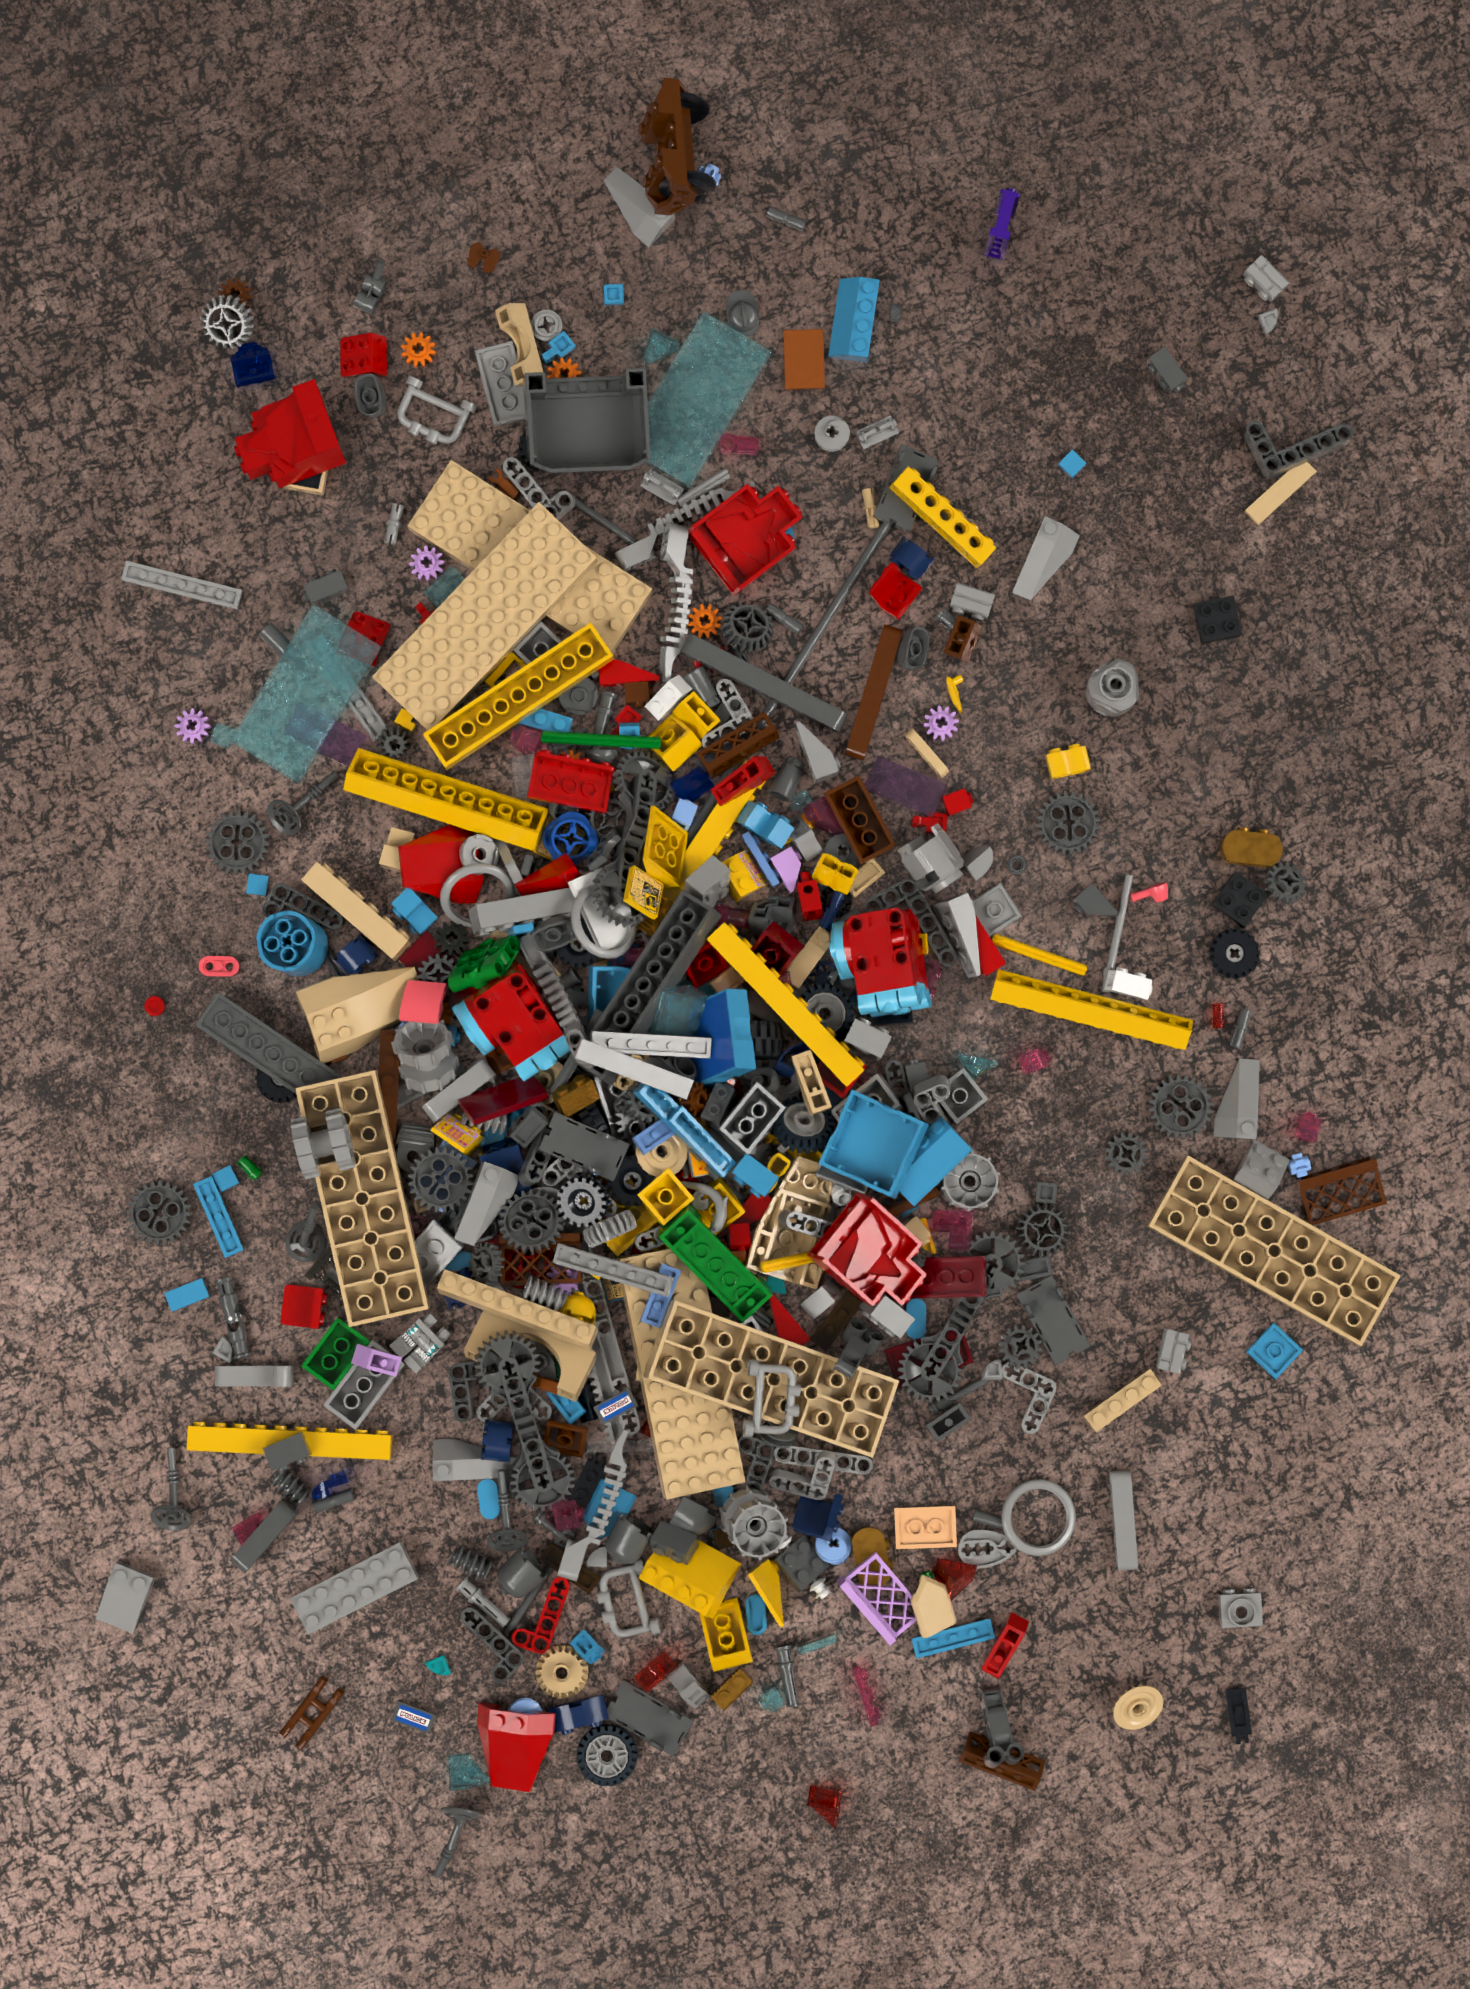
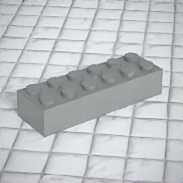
M565 888L476 904L468 911L473 934L479 933L480 936H487L496 930H499V933L508 932L512 926L528 923H537L539 925L547 919L559 915L571 918V909L575 898L571 889Z
M402 1541L292 1596L290 1600L309 1635L417 1580L419 1575Z

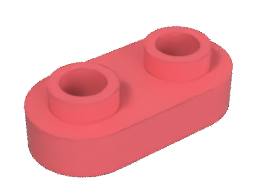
M206 956L200 960L199 970L208 977H233L239 972L240 964L237 959L231 956ZM208 963L213 964L212 970H207L206 966ZM232 963L233 969L227 970V964Z

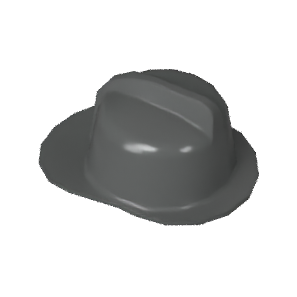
M745 290L733 292L726 301L729 328L733 334L739 337L751 336L759 326L756 299Z

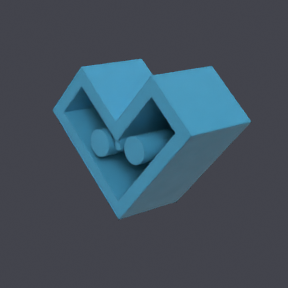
M748 801L736 821L764 842L782 849L795 829L789 825L791 821L774 812L770 814L766 811L768 807L759 801L757 803Z
M406 888L391 903L394 906L392 911L401 920L405 918L410 923L407 927L415 935L418 932L422 935L439 920L411 889Z
M745 1154L732 1171L733 1175H735L733 1179L743 1187L745 1184L751 1187L749 1191L758 1198L761 1195L765 1198L780 1179L749 1154Z

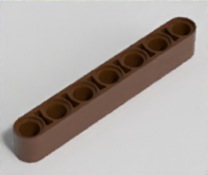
M884 624L847 745L846 756L863 761L865 759L903 633L902 629Z

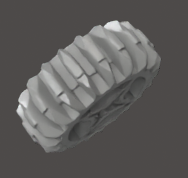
M220 295L219 299L214 297L212 302L206 304L207 308L202 310L204 315L200 317V320L204 321L201 328H207L204 335L210 334L211 336L209 342L216 340V346L222 343L223 348L226 349L229 344L231 349H233L236 344L241 346L243 341L246 342L249 339L248 336H251L253 333L250 328L254 327V323L250 321L254 319V316L248 315L251 308H244L246 302L240 304L238 303L239 297L232 300V295H228L227 298L224 295ZM220 308V318L213 321L214 311ZM230 309L234 310L238 315L233 314ZM242 323L241 332L234 335L235 326Z
M625 1210L584 1229L585 1242L589 1247H596L635 1229L637 1226L636 1219L630 1210Z

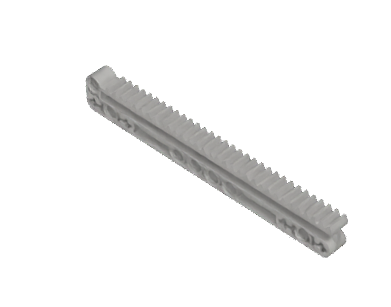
M560 1163L562 1167L570 1168L566 1163ZM547 1178L546 1181L554 1183L557 1178ZM563 1182V1183H561L560 1185L557 1184L556 1186H552V1187H555V1188L561 1190L562 1185L565 1184L566 1182ZM536 1183L539 1186H547L545 1183ZM575 1223L571 1233H581L583 1240L582 1248L593 1253L592 1247L588 1246L583 1235V1231L587 1227L585 1225L576 1227L577 1223ZM582 1272V1283L575 1284L578 1286V1290L572 1287L571 1294L573 1292H582L585 1294L584 1296L593 1301L594 1305L597 1302H601L605 1306L603 1313H596L594 1326H597L598 1332L591 1347L596 1353V1362L592 1368V1373L589 1375V1378L595 1379L591 1385L597 1386L593 1393L599 1394L595 1401L602 1403L620 1393L619 1389H615L618 1381H621L623 1384L626 1383V1387L623 1390L627 1388L631 1390L601 1279L597 1280L591 1274L586 1275ZM591 1283L599 1285V1292L597 1294L589 1293L588 1286ZM601 1322H607L610 1325L608 1333L600 1332L599 1324ZM636 1407L604 1424L608 1426L604 1429V1433H610L606 1437L607 1441L618 1439L624 1428L629 1429L627 1436L634 1435L640 1430L641 1423ZM634 1412L635 1416H631L633 1423H637V1426L634 1427V1431H631L630 1428H626V1425L629 1424L628 1417L623 1419L622 1415H629Z

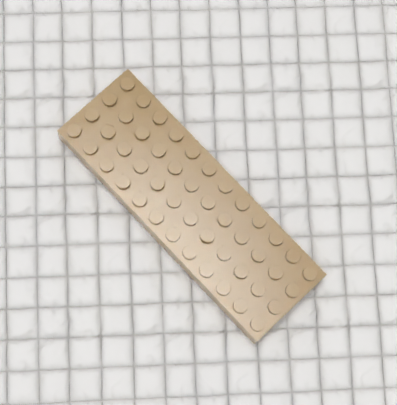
M451 460L408 524V529L473 571L530 510ZM588 548L599 561L544 618L571 635L587 624L592 623L613 654L653 591L652 588Z
M538 502L372 677L425 729H431L449 717L599 561L598 558Z
M377 1070L295 1088L301 1116H306L312 1132L328 1129L326 1111L341 1108L353 1145L355 1168L340 1171L334 1155L318 1158L321 1169L320 1176L315 1177L349 1327L429 1309V1299Z
M1190 1156L1184 1157L1147 1224L1148 1228L1357 1346L1363 1345L1401 1276Z
M669 1247L616 1258L617 1261L654 1272L659 1271L661 1263L681 1270L671 1300H676L712 1313L707 1286ZM621 1283L663 1497L667 1500L744 1483L745 1477L731 1408L643 1377L660 1328L640 1321L650 1292Z
M670 1300L643 1377L753 1416L756 1376H748V1360L756 1359L759 1364L789 1366L796 1374V1384L801 1385L800 1397L795 1396V1404L799 1405V1416L793 1418V1424L790 1429L873 1458L899 1380L858 1366L851 1380H848L849 1378L836 1370L832 1371L838 1358L676 1300ZM765 1372L761 1419L778 1425L785 1423L786 1388L788 1384V1376L786 1374Z

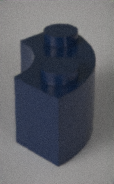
M803 1041L790 1046L779 1057L772 1069L779 1075L790 1079L795 1073L791 1057L811 1049ZM812 1052L815 1063L818 1065L820 1059Z
M603 1695L590 1696L547 1709L550 1713H556L554 1733L561 1732L562 1735L572 1733L574 1728L590 1725V1728L602 1725L601 1721L609 1719Z

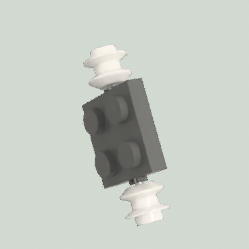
M805 1534L792 1545L790 1543L792 1536H788L778 1548H784L785 1551L773 1561L798 1592L811 1583L809 1591L817 1593L815 1598H825L831 1592L829 1590L831 1585L826 1586L824 1584L826 1578L818 1579V1576L829 1567V1564L818 1556L815 1547Z

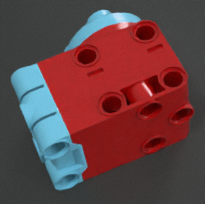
M890 908L852 915L848 920L832 923L831 941L829 943L830 953L841 980L855 978L858 1009L861 1015L870 1014L871 1017L890 1014L900 1015L910 1013L911 1010L930 1008L932 1005L924 954H922V938H919V934H921L919 920L911 908L905 910Z
M512 962L504 976L489 981L480 989L473 988L471 995L452 1007L466 1035L481 1053L486 1055L501 1046L523 1081L538 1073L539 1069L543 1071L549 1069L557 1063L558 1057L560 1058L570 1052L566 1043L564 1029L558 1023L560 1021L556 1018L554 1011L541 994L534 980L519 962Z

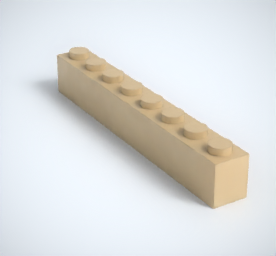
M445 1269L437 1286L439 1294L591 1350L598 1332L597 1326Z

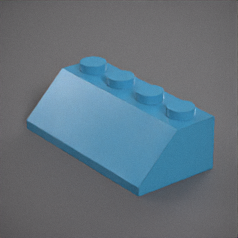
M865 277L839 280L828 357L868 362L880 280Z
M941 1116L927 1129L899 1191L913 1206L924 1198L973 1150Z

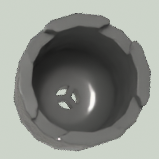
M623 1512L618 1517L605 1542V1547L611 1555L610 1559L619 1565L622 1562L625 1564L637 1562L649 1545L654 1533L653 1531L650 1532L651 1527L636 1517L634 1520L627 1518L628 1514Z
M521 1546L497 1572V1579L500 1584L499 1589L506 1596L509 1594L512 1597L523 1598L549 1576L548 1570L545 1569L543 1571L539 1566L542 1563L540 1559L529 1549L524 1551V1546Z

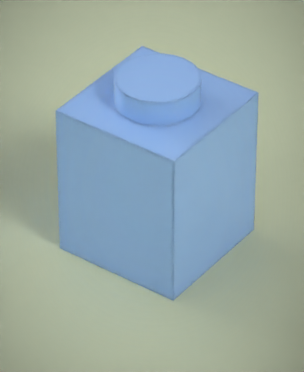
M679 798L671 819L688 831L698 806L690 800Z

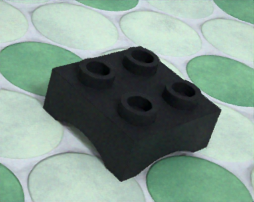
M1234 596L1199 602L1193 605L1201 645L1237 638L1242 635Z
M1235 871L1211 906L1231 918L1242 928H1245L1269 894Z

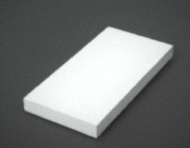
M602 867L568 882L574 898L584 888L594 884L592 880L601 871ZM591 896L582 905L581 914L595 945L605 949L619 946L627 935L628 925L623 928L622 923L616 926L615 920L609 923L608 916L602 918L603 911H596L599 905L592 903L596 898Z

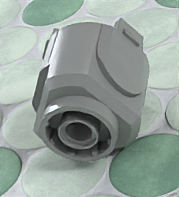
M1116 659L1108 661L1092 672L1086 684V697L1090 706L1096 712L1104 716L1115 717L1125 714L1134 706L1139 697L1138 674L1132 664ZM1115 679V682L1110 685L1111 680ZM1120 681V682H1121V688H1120V689H1117V688H1118V685H1117V684H1118V682Z
M938 823L931 827L935 834L934 838L926 842L920 835L898 850L902 857V863L922 891L932 889L935 894L964 875L960 870L964 865V860L947 833Z

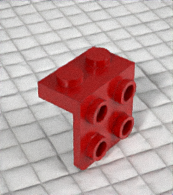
M375 333L343 337L340 340L341 376L351 377L369 373L375 374L378 377L387 376L386 337Z
M891 562L889 566L885 567L877 582L873 583L869 594L881 610L899 620L923 588L907 578L897 564Z
M358 611L354 612L340 639L338 654L376 667L379 661L380 649L390 631L391 624Z
M286 1285L283 1295L281 1324L321 1329V1325L324 1326L325 1322L323 1305L327 1304L328 1293H325L323 1288Z

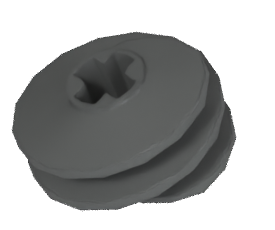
M845 834L835 835L828 840L824 853L836 857L840 862H845L852 866L857 864L858 859ZM839 848L842 850L844 848L847 849L845 857L838 855Z
M769 1421L763 1424L767 1426H781ZM792 1429L783 1434L760 1433V1437L764 1442L777 1448L793 1446L798 1436V1431Z

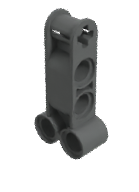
M852 1318L842 1333V1339L847 1345L832 1371L836 1370L847 1376L848 1380H851L864 1355H874L884 1339L883 1334L875 1328H866V1324L862 1320Z
M997 1685L995 1688L989 1689L979 1688V1700L990 1749L984 1754L983 1761L989 1768H996L1003 1761L1007 1764L1015 1765L1024 1757L1025 1750L1021 1744L1013 1743L1001 1686ZM1009 1750H1016L1018 1758L1011 1757ZM990 1753H995L999 1760L997 1762L992 1761Z

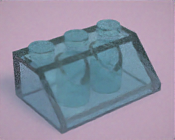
M691 985L664 988L650 1034L695 1037L708 995Z

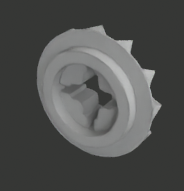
M542 310L536 313L531 320L533 335L541 341L550 342L562 331L560 316L551 310ZM545 318L548 324H552V326L549 327V333H547L545 328L541 329V326L544 325Z

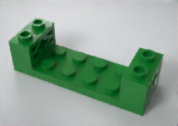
M690 1203L658 1229L659 1238L742 1322L746 1321L773 1296L772 1287L758 1273L754 1275L702 1222V1216Z

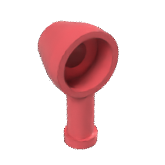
M1167 882L1158 883L1147 889L1130 893L1133 903L1148 896H1151L1156 903L1168 899Z

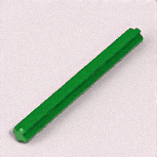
M543 731L541 733L542 743L660 749L661 747L660 737Z

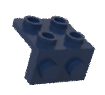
M835 1493L832 1503L800 1496L792 1530L830 1541L833 1532L837 1533L840 1521L837 1520V1516H842L845 1506V1504L841 1503L843 1495Z

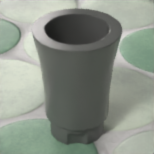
M704 665L683 677L685 682L692 688L690 692L694 691L710 709L721 702Z
M788 756L767 792L782 801L792 803L805 764L796 758Z

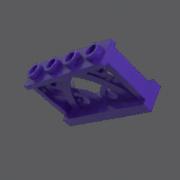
M1005 188V190L1001 189L995 211L998 219L996 227H991L984 256L1004 260L1011 233L1007 231L1010 218L1014 219L1020 198V193H1017L1015 189Z

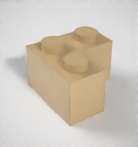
M391 827L387 844H384L379 861L380 866L401 873L398 847L415 840V833Z

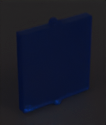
M699 764L670 783V786L676 792L677 798L680 797L691 802L715 786L710 780L709 774L705 773Z

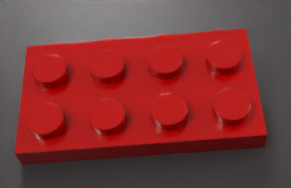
M540 750V752L534 754L527 798L605 814L615 767H611V764L607 762H599L597 764L592 763L588 758H579L578 760L573 759L568 754H560L559 756L552 754L549 750Z

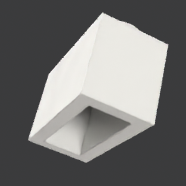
M677 675L670 679L645 707L659 721L667 716L692 688L680 675Z

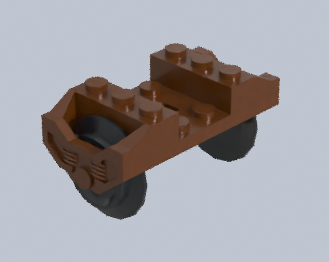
M663 78L661 90L654 102L649 103L646 108L647 112L645 113L644 120L639 124L638 133L641 135L642 143L655 144V153L658 154L655 156L653 164L649 166L647 174L643 177L642 185L645 188L646 197L654 207L655 214L672 215L684 210L685 207L704 200L715 190L716 182L712 176L695 171L691 124L703 120L709 114L710 107L707 101L695 94L688 93L679 79Z

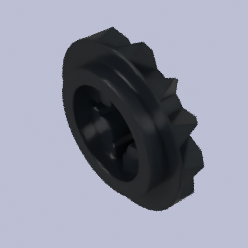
M831 887L825 889L820 897L823 912L826 910L824 907L828 906L830 902L827 900L831 899L834 892ZM850 893L845 895L846 897L843 900L845 903L841 904L838 910L839 915H836L835 918L842 917L850 910L852 905Z

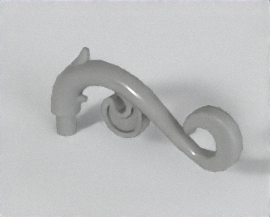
M685 1162L682 1167L684 1179L688 1178L690 1174L689 1165ZM680 1181L685 1188L696 1190L693 1194L694 1200H692V1205L695 1209L703 1211L709 1207L710 1199L706 1198L703 1200L704 1195H708L713 1200L716 1213L712 1214L713 1221L710 1223L709 1229L714 1234L719 1232L727 1218L726 1207L728 1197L726 1196L723 1199L715 1189L706 1184Z

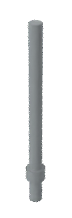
M1125 875L1107 966L1104 968L1102 975L1104 976L1101 992L1109 993V991L1104 990L1108 970H1115L1114 967L1133 881L1132 875Z

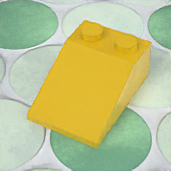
M738 1598L725 1600L724 1603H721L714 1618L706 1617L699 1613L713 1672L753 1662Z

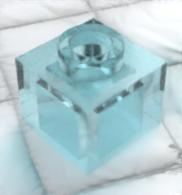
M775 1685L760 1693L762 1699L759 1701L765 1711L769 1709L772 1713L785 1705Z

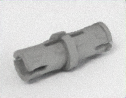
M392 503L390 518L386 522L388 527L384 543L389 544L390 537L392 536L391 545L397 544L396 541L399 528L402 527L401 518L405 506L399 504L398 512H396L397 504Z

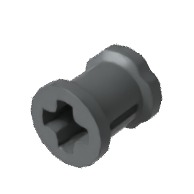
M944 607L934 620L940 622L947 628V632L950 633L957 618Z

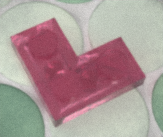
M934 1211L931 1229L933 1232H950L948 1242L950 1250H969L975 1214L973 1211Z

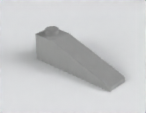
M616 167L604 179L606 187L617 203L634 236L648 248L675 221V214H655L654 207L646 197L645 188L619 167Z
M1045 516L1012 593L1031 601L1072 555L1080 535L1064 524Z
M964 893L930 905L941 928L946 930L950 944L956 948L957 959L967 977L981 975L976 915L972 898L968 893Z
M1239 1058L1214 1118L1213 1137L1256 1140L1260 1060Z
M485 1161L481 1162L454 1237L455 1240L471 1246L475 1245L503 1209L502 1206H505L508 1202L507 1200L513 1196L519 1180L518 1175Z
M434 1439L433 1481L498 1478L497 1471L500 1469H505L506 1478H511L510 1471L515 1470L512 1466L515 1457L510 1455L509 1462L481 1460L483 1447L457 1439Z

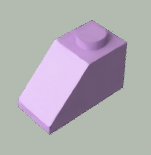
M789 847L770 858L791 895L795 890L802 857L797 849L793 850L792 847Z
M357 1344L351 1363L368 1370L396 1377L402 1357Z

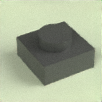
M1037 1182L1035 1202L1056 1204L1057 1184Z

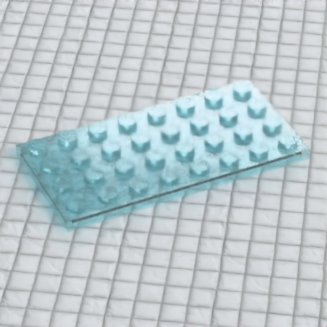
M703 312L648 402L651 459L646 462L691 488L771 356L772 351Z
M313 604L231 741L290 779L300 783L382 646Z

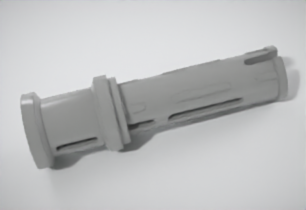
M468 1576L455 1588L456 1591H460L468 1598L469 1603L474 1602L500 1628H503L510 1620L509 1617L482 1594L483 1591L480 1587L477 1588L469 1581Z

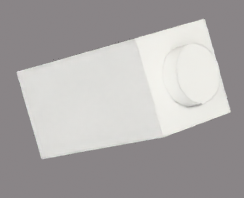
M1116 967V970H1108L1104 990L1144 1000H1148L1153 989L1152 980L1147 979L1145 974L1134 972V975L1128 973L1127 969Z

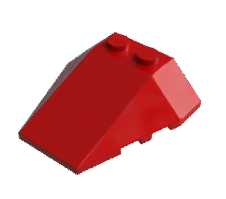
M449 824L399 846L402 887L423 894L427 893L440 899V892L444 882L453 872L463 867L459 858V850L462 843L468 837L475 834L472 831ZM477 849L475 855L481 860V851ZM469 874L458 880L450 892L451 903H476L484 881L483 874Z
M478 1703L477 1726L492 1787L531 1792L540 1770L541 1762L547 1753L546 1750L549 1742L554 1735L556 1713L543 1711L524 1713L499 1709V1705Z

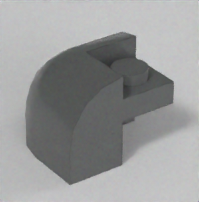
M774 895L768 896V899L762 900L759 903L755 901L748 918L749 930L753 938L758 940L773 921L790 935H793L796 920V897Z
M683 1496L669 1524L697 1536L703 1535L714 1526L720 1512Z

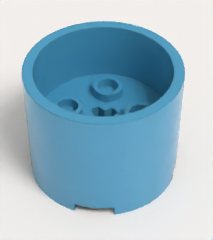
M288 910L272 914L263 921L257 932L256 940L260 958L269 967L290 976L302 977L312 974L321 967L327 957L328 938L324 929L316 921L297 912ZM288 940L292 942L291 945L287 943Z

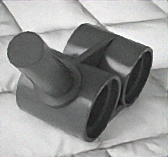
M378 259L374 274H367L362 284L363 291H359L353 307L370 315H373L379 299L387 286V281L381 276L385 260Z

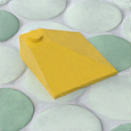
M651 806L643 854L646 873L663 883V889L678 887L681 885L688 832L657 807Z
M766 1558L747 1570L781 1628L784 1626L780 1581L779 1574L777 1573L780 1569L773 1560L770 1561L769 1558Z

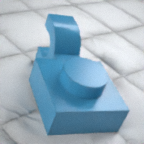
M562 331L548 342L550 349L541 355V360L547 365L556 356L564 358L576 348V345L565 331Z

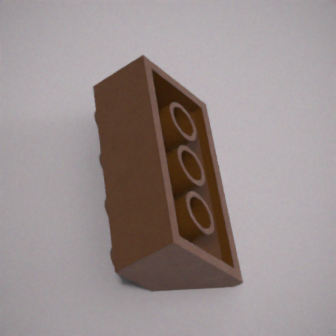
M859 775L823 793L860 864L876 859L896 848L889 830Z

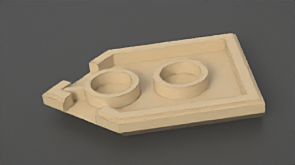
M922 1574L915 1594L913 1593L911 1598V1605L921 1637L928 1638L956 1624L957 1620L946 1585Z

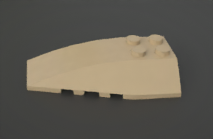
M415 967L388 969L381 972L372 971L365 974H349V976L341 977L333 976L296 990L295 993L300 1008L305 1013L315 1042L314 1049L318 1060L324 1064L358 1051L380 1036L381 1030H389L399 1023L400 1008L408 980L419 981Z
M800 1156L795 1158L756 1227L745 1264L748 1269L816 1290L823 1269L815 1262L767 1273L761 1271L760 1263L762 1261L810 1252L820 1239L784 1228L778 1221V1216L783 1210H792L828 1221L829 1213H831V1205L829 1203L833 1183L815 1176L819 1167L818 1162ZM789 1218V1221L796 1223V1219ZM810 1221L806 1224L807 1230L810 1228Z

